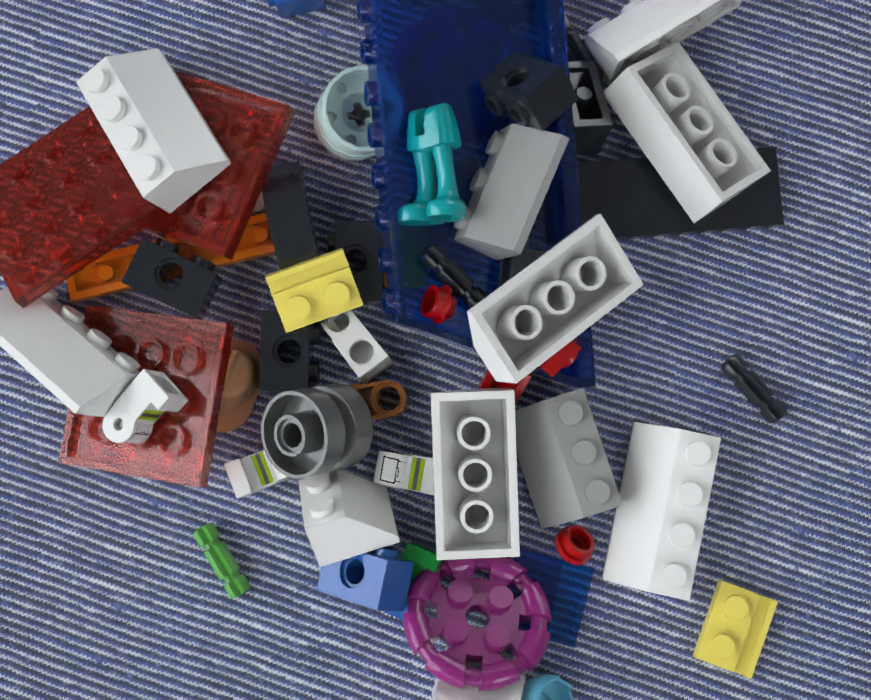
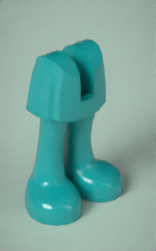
M447 103L433 105L428 109L413 110L409 113L407 150L413 153L417 171L418 190L416 200L413 203L404 205L397 210L396 223L399 225L444 224V222H457L466 219V206L459 196L453 163V150L461 147V138L455 115L451 106ZM436 170H437V177H438V187H437V179H436Z

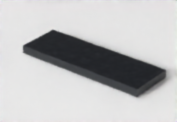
M776 147L755 148L771 170L768 174L696 223H693L647 157L559 164L542 203L546 246L557 245L597 214L602 215L616 240L781 227L784 225Z

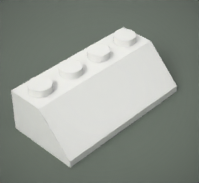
M633 0L621 10L622 14L611 21L606 17L592 25L588 30L589 34L584 45L593 57L592 61L600 68L603 73V79L609 86L627 67L676 42H682L738 8L743 0Z
M679 42L627 67L603 91L605 99L693 223L707 216L771 171Z
M158 48L106 56L76 81L142 197L168 213H172L231 164V161L163 52Z
M597 214L467 311L473 346L496 381L517 384L644 285L601 214Z
M16 281L0 290V346L75 414L105 417L114 402L140 373L138 371L139 363L125 353H117L110 346L112 340L107 335L97 329H90L83 323L85 317L73 307L63 306L56 299L58 293L42 282H37L36 285Z
M508 387L430 393L436 559L520 557L514 390Z
M633 422L619 490L623 505L616 507L602 575L603 580L650 593L690 601L721 442L720 437L678 428Z

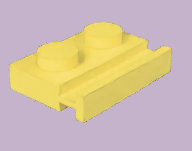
M343 248L265 275L286 333L363 306Z
M719 579L692 656L752 679L778 601Z

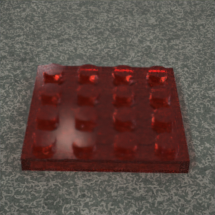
M174 71L231 161V164L172 213H168L142 197L121 161L100 210L110 216L232 260L296 111L287 104Z
M90 106L0 164V273L14 301L22 308H25L161 218L154 204L144 199Z
M86 305L83 322L90 329H97L107 335L112 340L110 346L117 353H125L136 360L140 365L138 368L139 372L143 369L164 372L188 401L178 412L165 411L153 424L152 433L149 438L139 444L112 442L103 431L104 417L75 414L68 408L58 463L207 488L234 325L226 322Z

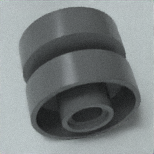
M341 383L279 393L266 406L261 421V439L269 461L280 473L293 479H303L351 467L359 463L367 454L373 437L372 417L365 400L355 389Z

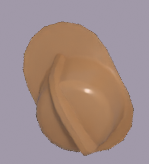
M231 339L222 341L211 348L204 358L192 389L190 403L195 418L210 431L224 433L236 430L246 422L251 414L259 394L260 353L256 347L246 341Z

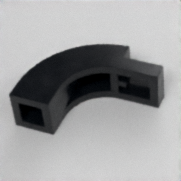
M300 161L278 164L272 168L261 170L263 180L261 182L264 206L280 270L320 256Z

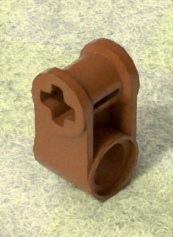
M392 380L348 385L355 389L365 400L370 410L372 421L400 416L409 405L407 390L401 384ZM388 388H395L400 394V403L393 410H384L380 404L381 393Z

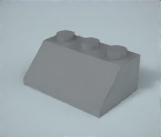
M513 123L501 129L500 132L496 130L486 146L485 153L489 154L484 169L479 168L471 181L469 189L474 193L469 205L466 206V219L454 222V228L458 229L454 241L495 260L521 255L570 138L562 134L541 131Z
M584 388L515 410L516 454L541 529L583 519L623 505Z

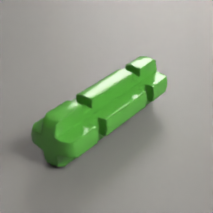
M207 523L194 532V538L200 547L204 546L206 549L204 554L219 580L223 579L225 581L224 588L229 597L232 599L237 598L250 589V584L244 574H239L238 569L240 567L224 541L220 542L218 537L221 535L215 525Z

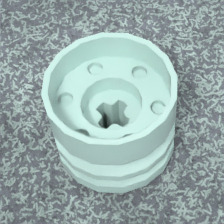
M354 66L341 71L329 82L320 95L314 109V129L319 142L330 154L346 161H363L376 156L400 134L406 120V100L401 87L388 73L371 66ZM353 110H355L356 116H363L364 118L359 126H357L355 120L348 119Z

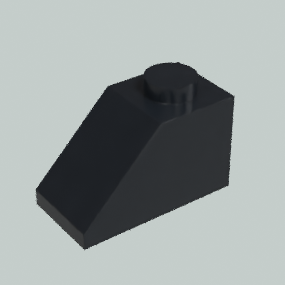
M594 61L556 62V64L563 66L579 99L553 122L557 134L570 138L563 155L598 154L605 143L613 123Z

